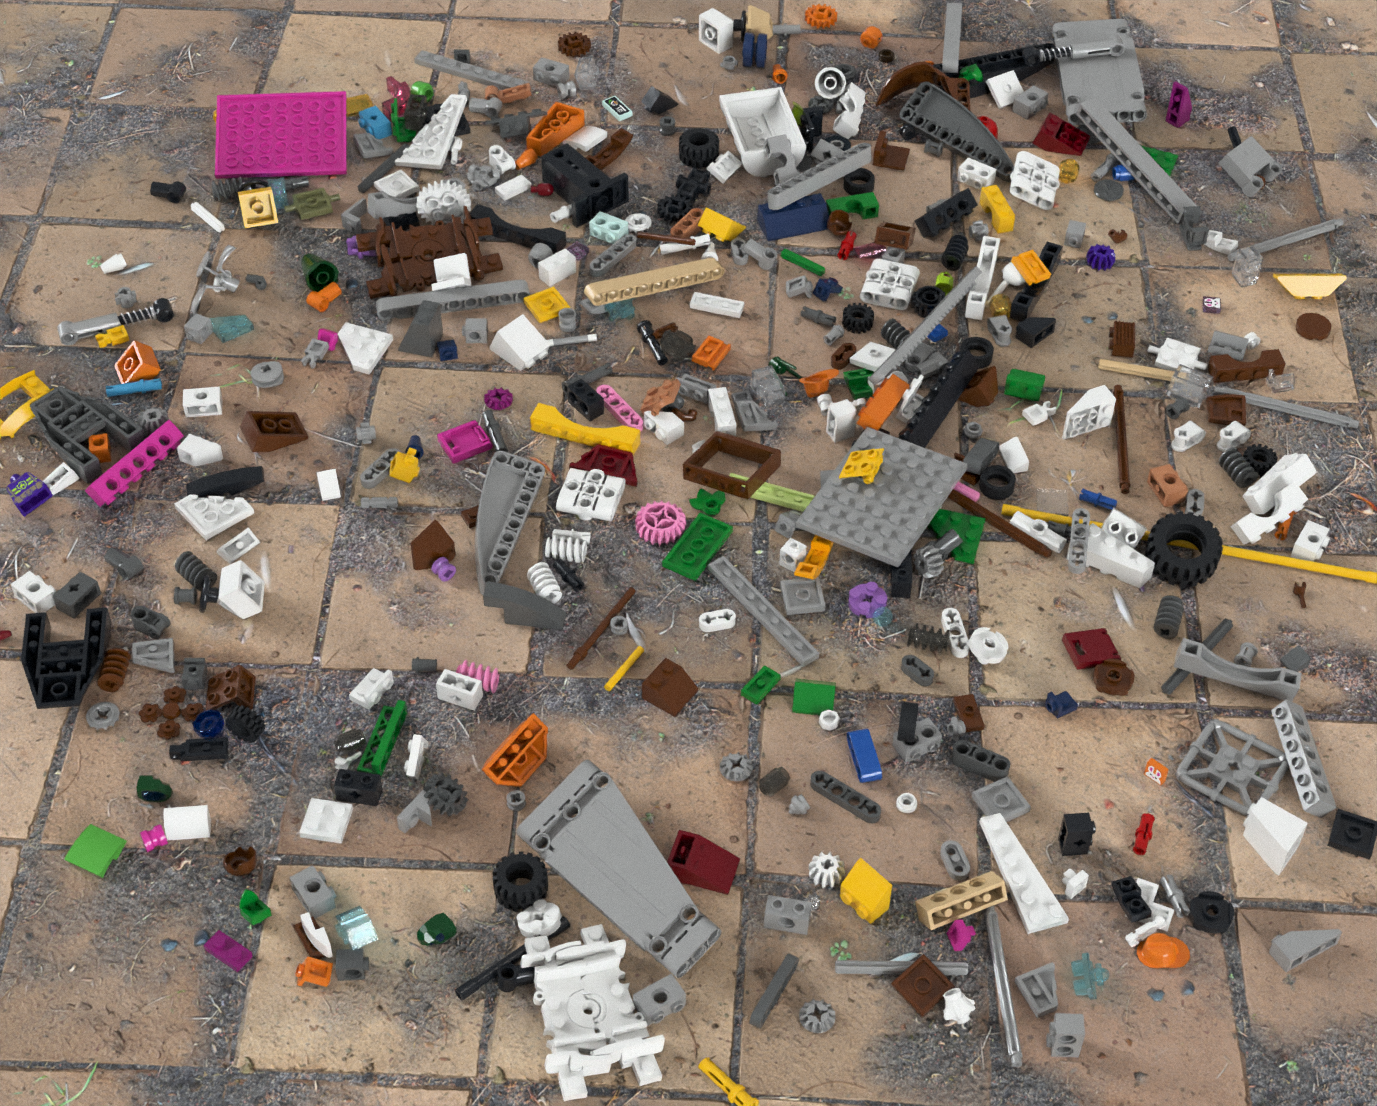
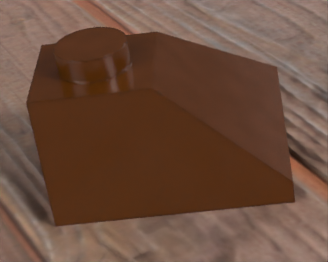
M992 366L977 371L958 400L977 408L991 405L998 394L996 367Z
M434 520L410 543L413 568L415 570L431 569L437 559L445 557L448 561H452L456 555L454 541L437 520Z

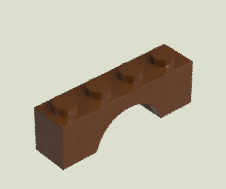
M1279 349L1262 351L1260 358L1252 362L1237 361L1228 354L1213 355L1210 357L1207 369L1213 382L1221 383L1281 377L1286 363Z

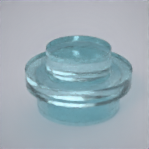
M879 607L873 613V620L879 626H887L892 621L893 614L887 607Z

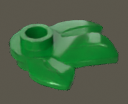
M701 488L697 498L689 499V503L694 509L701 510L706 515L712 516L720 512L721 505L725 502L726 497L722 491L718 490L712 495Z

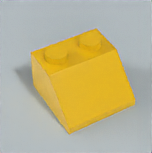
M707 207L697 225L703 228L702 232L709 235L713 233L716 235L715 238L722 242L725 240L731 242L746 228V226Z
M860 858L842 882L840 897L846 905H850L856 911L860 918L866 919L871 924L889 909L892 884Z

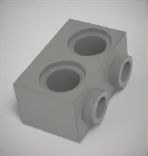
M928 717L916 723L914 742L898 741L897 731L893 735L892 746L906 763L910 760H916L928 752L936 751L941 745L942 734Z
M1055 1013L1054 1021L1050 1022L1049 1033L1046 1035V1046L1051 1050V1057L1079 1058L1085 1037L1083 1014Z

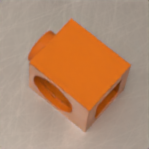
M108 434L91 435L89 437V451L99 459V463L112 462Z

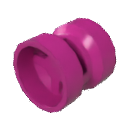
M160 824L154 826L150 831L144 830L139 832L147 852L154 850L158 845L164 846L168 844Z

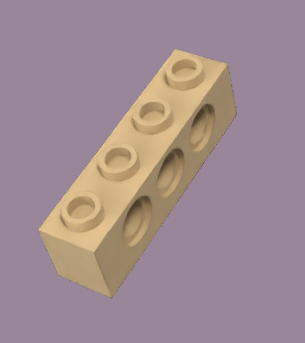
M990 871L919 899L915 903L919 921L930 930H933L1006 901L1008 898L1004 880Z

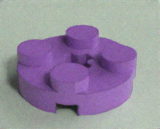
M875 582L860 584L849 591L848 606L855 615L860 616L861 614L866 615V618H875L885 611L887 595ZM864 599H870L871 602L864 601Z

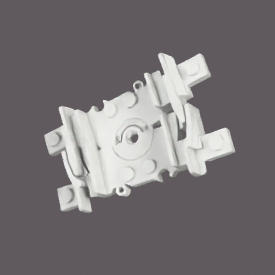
M602 924L581 929L580 935L584 945L581 944V941H573L550 949L547 935L525 938L524 944L527 954L522 956L520 965L521 968L536 966L534 967V984L537 992L534 994L533 1002L535 1005H542L541 1012L545 1024L543 1036L551 1035L554 1038L553 1040H547L546 1047L551 1050L552 1054L546 1056L545 1070L548 1074L558 1073L563 1100L586 1098L588 1092L584 1076L608 1073L611 1064L617 1061L622 1069L632 1066L639 1086L661 1081L662 1074L654 1054L663 1050L664 1035L647 1038L650 1036L644 1016L640 1012L634 1014L635 1006L628 991L630 983L622 984L619 982L620 979L625 977V972L619 968L620 960L625 954V939L609 943ZM587 1009L591 1010L592 1014H585L584 1011Z

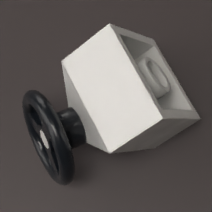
M714 8L699 15V41L718 54L733 47V32L741 31V41H744L746 33L745 10L742 11L741 19L734 20Z
M242 560L222 568L219 588L209 587L210 576L206 574L202 584L199 612L204 613L207 602L218 603L241 619H246L260 613L263 607L265 581Z

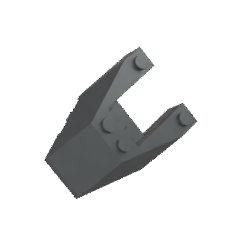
M60 386L30 404V408L49 444L87 484L103 473L99 459L79 443L99 430L107 433L109 437L129 452L145 440L143 429L108 402L104 401L101 403L95 401L93 397H83L78 392Z

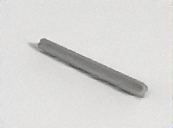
M837 960L835 962V971L837 974H902L915 961ZM931 961L944 975L968 974L967 962Z

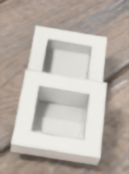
M1209 230L1207 242L1204 245L1228 255L1238 248V241L1223 238L1222 232Z
M309 912L300 915L303 929L310 942L326 957H333L325 928L322 927L315 930Z

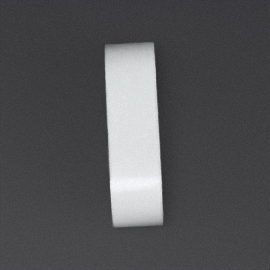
M730 609L703 613L699 617V628L704 632L732 628L735 625L736 614Z

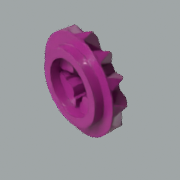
M494 387L493 390H488L487 394H484V402L491 409L502 410L512 404L513 396L509 389L504 390L502 387L496 389Z

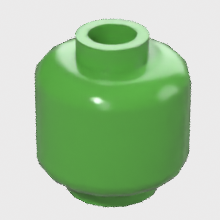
M417 81L412 85L410 93L415 101L427 103L432 99L434 91L429 83Z

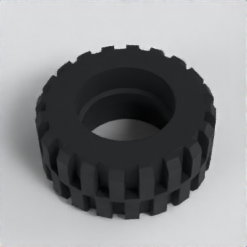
M1183 511L1176 512V515L1170 513L1165 518H1160L1151 528L1146 544L1145 556L1155 562L1153 574H1158L1160 580H1166L1169 582L1168 584L1173 586L1178 584L1179 587H1186V585L1193 587L1197 586L1198 582L1200 584L1206 582L1207 578H1211L1217 569L1222 555L1223 541L1222 537L1219 536L1220 532L1216 527L1213 528L1211 521H1205L1203 516H1195L1192 512L1183 514ZM1175 540H1185L1194 544L1199 549L1201 555L1192 559L1180 558L1168 549L1167 544Z

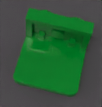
M394 98V103H391L393 136L397 137V142H411L416 136L415 116L399 117L397 98Z
M1011 369L1010 374L1006 378L1004 394L1039 402L1046 377L1042 374Z

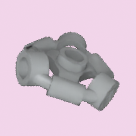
M473 164L468 169V182L477 191H481L486 186L490 187L497 183V180H500L499 169H493L491 166L482 165V167H478Z

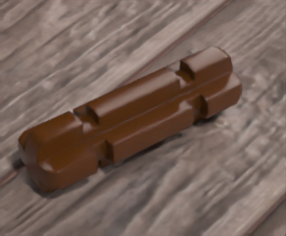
M675 322L657 328L653 335L656 339H661L675 333L678 330V326H676Z

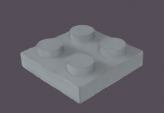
M819 577L816 579L802 578L780 581L786 615L825 611L826 606Z
M1008 776L972 792V798L985 816L1001 813L1005 821L1008 822L1030 812L1031 806Z

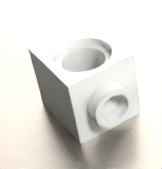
M790 538L780 549L779 565L795 572L799 563L803 562L806 558L807 546Z

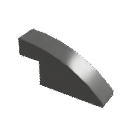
M487 581L483 595L484 606L503 608L505 624L563 630L566 612L550 601L514 586Z

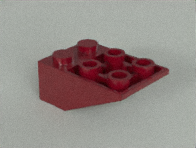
M1049 112L1032 144L1047 152L1081 156L1091 136Z
M679 830L667 863L681 883L728 895L740 863V858L701 835Z

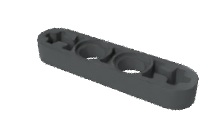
M824 771L812 773L810 786L814 791L867 823L873 824L880 820L881 807L879 804ZM838 788L842 791V794L835 795L831 790ZM850 799H857L860 804L851 805L848 801Z
M790 953L786 955L756 1005L749 1024L759 1029L764 1025L793 976L799 963L798 957Z

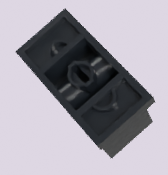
M568 143L541 156L542 181L552 184L554 192L567 203L572 204V223L576 228L591 221L599 211L607 213L629 202L628 175L626 173L610 179Z

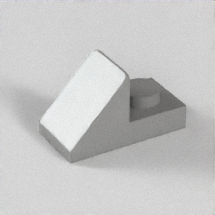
M424 790L397 816L398 828L404 833L417 824L418 819L432 826L430 807L427 804L429 800L424 797L426 793Z

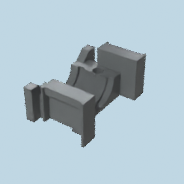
M1200 206L1183 207L1184 221L1183 224L1179 225L1187 249L1188 251L1201 250L1202 246L1200 244H1206L1209 233L1208 227L1193 228V223L1199 222L1201 208Z

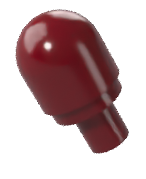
M540 183L538 186H531V193H538L541 196H550L554 192V187L550 183Z

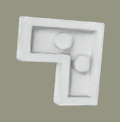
M1138 878L1136 883L1142 890L1141 897L1152 911L1150 918L1140 920L1139 922H1153V918L1161 915L1167 923V926L1161 930L1168 931L1174 909L1154 903L1159 885Z

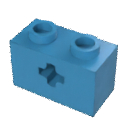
M376 105L359 112L360 119H358V123L367 133H370L379 140L392 135L391 122Z

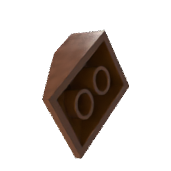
M246 411L240 425V429L252 452H271L308 440L309 437L296 412Z

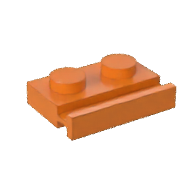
M708 335L693 354L692 362L704 367L709 366L712 370H715L731 350V344H724V341Z

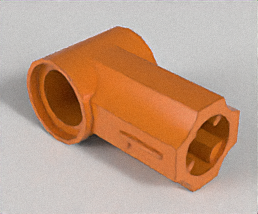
M332 282L319 292H310L306 303L316 310L324 312L329 307V302L342 294L341 289L337 283Z

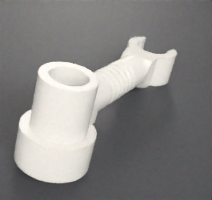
M822 394L818 396L817 402L821 409V414L827 416L828 406L834 403L829 394ZM860 398L850 403L860 411L863 406L865 407L866 401L864 398Z

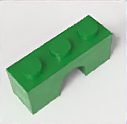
M873 192L826 200L829 216L834 210H843L847 213L859 214L862 220L878 217L879 203Z

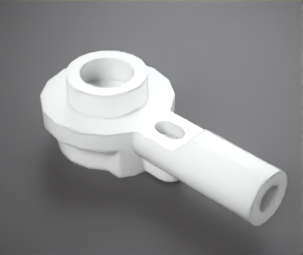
M454 136L450 145L451 164H457L458 151L462 147V139L460 137Z

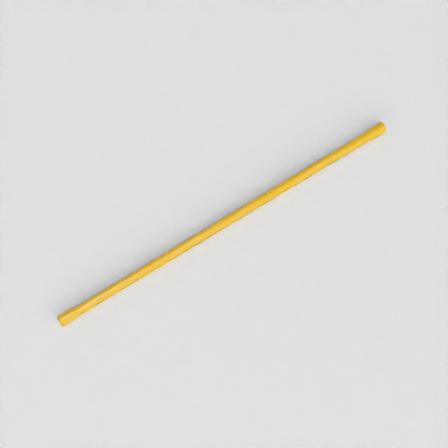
M1003 504L1001 515L1013 517L1017 511H1020L1033 520L1040 519L1045 522L1050 520L1064 525L1067 523L1072 527V517L1024 509L1008 504ZM1079 519V523L1082 524L1083 519ZM1089 522V526L1093 523L1101 528V526L1103 525V523L1100 522ZM1146 531L1140 540L1148 541L1150 532ZM1175 540L1167 544L1199 550L1194 544L1185 540ZM1222 545V555L1377 584V572L1361 571Z

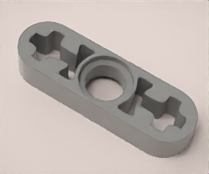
M395 448L385 451L361 473V485L367 489L376 487L389 475L390 463L396 453L400 451ZM380 466L386 467L384 470H377Z

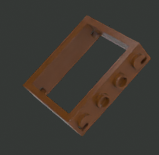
M716 431L683 463V479L748 500L781 466V450ZM718 451L762 464L747 481L702 468Z

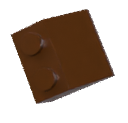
M667 658L642 683V699L674 717L698 692V687L685 670Z

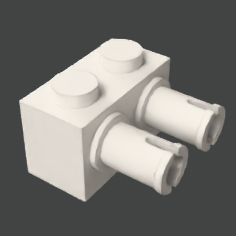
M1116 508L1112 509L1101 526L1104 531L1132 548L1136 547L1147 530L1145 526Z

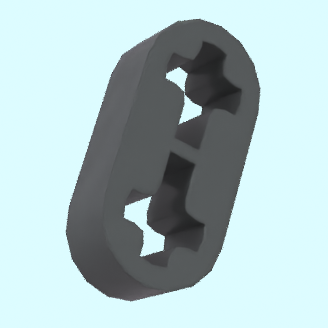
M906 655L902 658L901 670L903 673L921 686H929L933 683L934 671L932 668L914 655Z

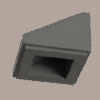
M454 49V59L470 64V50Z
M804 155L796 169H810L813 162L812 156Z
M1298 645L1283 656L1280 662L1287 669L1299 672L1308 668L1311 658Z

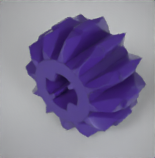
M1104 244L1091 246L1086 255L1087 265L1091 266L1092 269H1098V271L1100 269L1104 271L1111 269L1116 258L1114 250L1110 249V246H1104Z

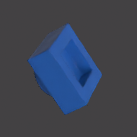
M938 324L927 337L935 343L946 337L948 330L941 324Z

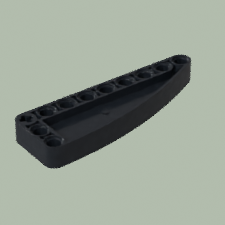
M1051 43L1033 46L1039 50L1056 49V46ZM1024 48L961 59L958 64V73L944 74L949 78H959L962 68L976 64L982 72L983 82H978L975 78L968 81L971 99L991 93L986 83L990 78L1014 70L1018 80L1022 81L1052 64L1054 58L1051 61L1049 59L1043 60L1036 67H1028L1022 57ZM943 63L932 66L942 71ZM935 85L936 87H938V88H940L941 90H943L944 92H946V91L944 90V88H943L942 85H940V86Z

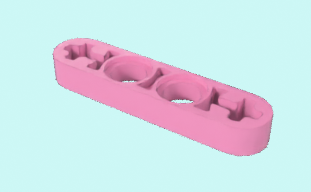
M609 385L597 387L596 392L604 398V407L622 425L639 429L640 432L643 430V419ZM612 402H618L619 404L616 405V406H613V405H611L610 403H612ZM623 412L629 413V415L622 416L620 414Z

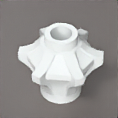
M954 988L945 992L943 995L945 999L944 1019L955 1020L958 1024L969 1021L970 1012L975 1010L974 1000L968 999L961 992L960 988Z

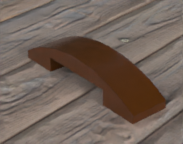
M620 128L611 136L609 144L594 156L588 155L585 158L601 170L621 155L631 142L633 134Z

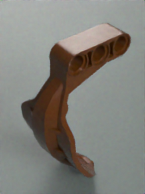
M925 61L905 66L893 74L885 83L876 101V107L905 91L917 88L923 82H929L937 86L942 85L947 94L957 101L965 102L961 104L971 111L968 80L965 78H949L942 71Z

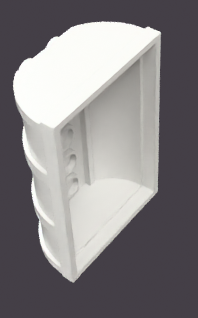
M781 87L719 95L721 110L726 117L728 128L734 137V143L741 155L742 164L749 174L755 177H767L768 175H773L777 168L783 167L780 159H768L764 146L767 138L786 134L787 139L791 142V152L796 159L795 166L799 165L804 157L806 144Z

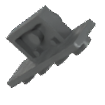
M532 109L531 113L522 111L518 112L516 116L514 114H506L504 118L491 117L490 121L485 122L486 125L499 124L501 138L529 134L531 132L530 118L545 116L547 112L541 111V109Z

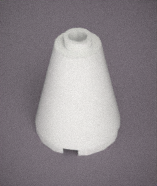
M826 67L816 75L815 88L823 98H836L845 90L846 78L841 70L835 67Z

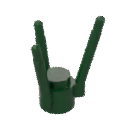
M778 356L772 358L769 362V368L771 369L769 373L774 377L783 394L787 396L788 394L777 374H784L788 371L798 379L803 377L793 371L797 369L796 366L782 360Z

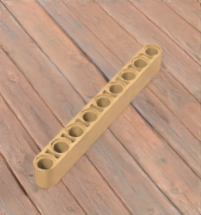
M706 258L591 283L585 287L584 294L593 305L599 306L717 280L723 276L724 268L715 258Z

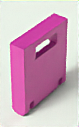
M476 420L437 434L439 444L453 464L488 451L493 447L488 436L481 426H478ZM449 443H452L454 446L452 450L448 445Z

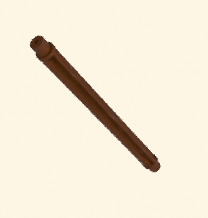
M1115 385L1113 396L1116 398L1114 408L1119 487L1122 494H1128L1131 485L1124 391L1121 385Z
M953 489L949 494L948 498L974 515L986 518L985 521L1024 544L1037 554L1047 558L1051 556L1052 551L1046 545L962 493Z

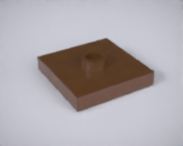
M924 954L891 983V986L921 1018L944 999L943 995L945 992L955 988Z

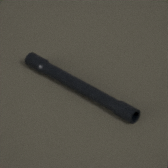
M562 916L560 927L554 933L547 936L548 941L570 928V923L566 917ZM525 944L475 978L468 980L455 989L458 998L461 1001L465 1000L484 984L498 976V968L502 964L511 963L514 965L520 961L522 956L527 954Z

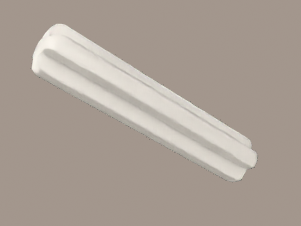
M198 202L191 204V210L217 232L221 233V231L225 230V225Z

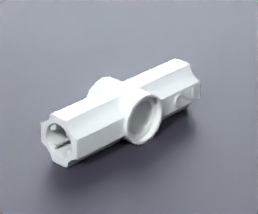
M1017 511L1010 520V524L1040 541L1056 553H1059L1066 544L1067 539L1050 530L1047 523L1043 520H1033L1020 511Z

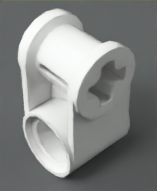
M494 145L489 148V164L494 169H499L500 175L504 174L507 170H514L516 168L512 156L501 146Z
M1188 421L1183 426L1175 429V439L1172 441L1171 447L1178 452L1186 451L1193 445L1200 443L1205 437L1206 431L1193 421Z
M1233 421L1220 431L1221 438L1217 442V448L1222 452L1229 448H1236L1249 439L1251 430L1239 422Z

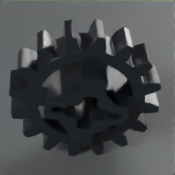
M673 194L671 197L665 196V200L660 199L658 203L657 214H659V218H664V221L670 220V223H673V221L677 223L693 209V203H691L690 199L686 200V196L682 198L680 195L674 197Z

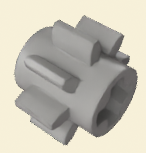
M983 220L975 221L973 225L969 226V235L971 238H975V241H981L984 236L989 234L988 225L983 224Z
M129 287L120 288L118 293H115L116 305L121 304L122 308H131L137 302L135 290L131 291Z
M369 422L360 423L361 427H356L357 440H362L363 444L372 443L371 439H376L375 426H370Z

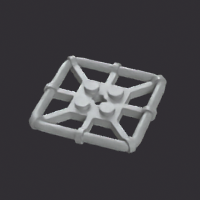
M1212 719L1197 740L1189 746L1190 750L1178 766L1175 775L1177 780L1209 796L1210 800L1218 801L1248 816L1247 812L1252 805L1246 790L1248 785L1252 783L1263 789L1264 792L1261 797L1269 800L1271 795L1278 790V784L1289 769V764L1284 752L1257 739L1256 735H1249L1226 722ZM1222 730L1246 742L1241 751L1227 745ZM1212 731L1220 747L1217 754L1202 747ZM1253 745L1276 758L1258 761L1247 755ZM1196 755L1211 762L1208 768L1187 771ZM1230 766H1234L1238 770L1235 769L1234 771L1230 770ZM1279 767L1271 781H1266L1255 775L1259 769ZM1209 777L1217 781L1219 785L1213 790L1194 779ZM1225 786L1238 792L1244 805L1221 794Z

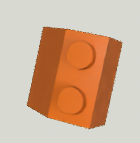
M135 340L114 365L121 384L137 382L140 379L152 380L161 370L152 347Z

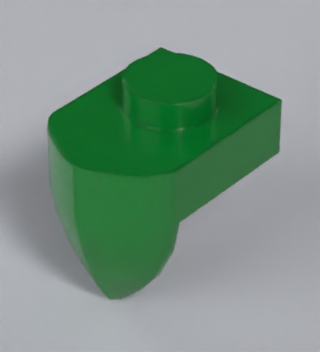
M976 64L969 67L966 66L960 70L959 78H965L968 81L975 78L978 82H983L982 72Z
M244 890L239 902V909L243 918L254 926L272 916L270 908L253 891Z

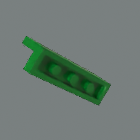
M398 700L395 707L383 706L358 765V772L379 774L382 777L408 714L406 701ZM387 713H390L392 715L390 720L387 722L385 716ZM386 729L383 737L380 738L379 731ZM379 745L376 753L374 754L372 752V748ZM372 761V769L364 768L366 763Z

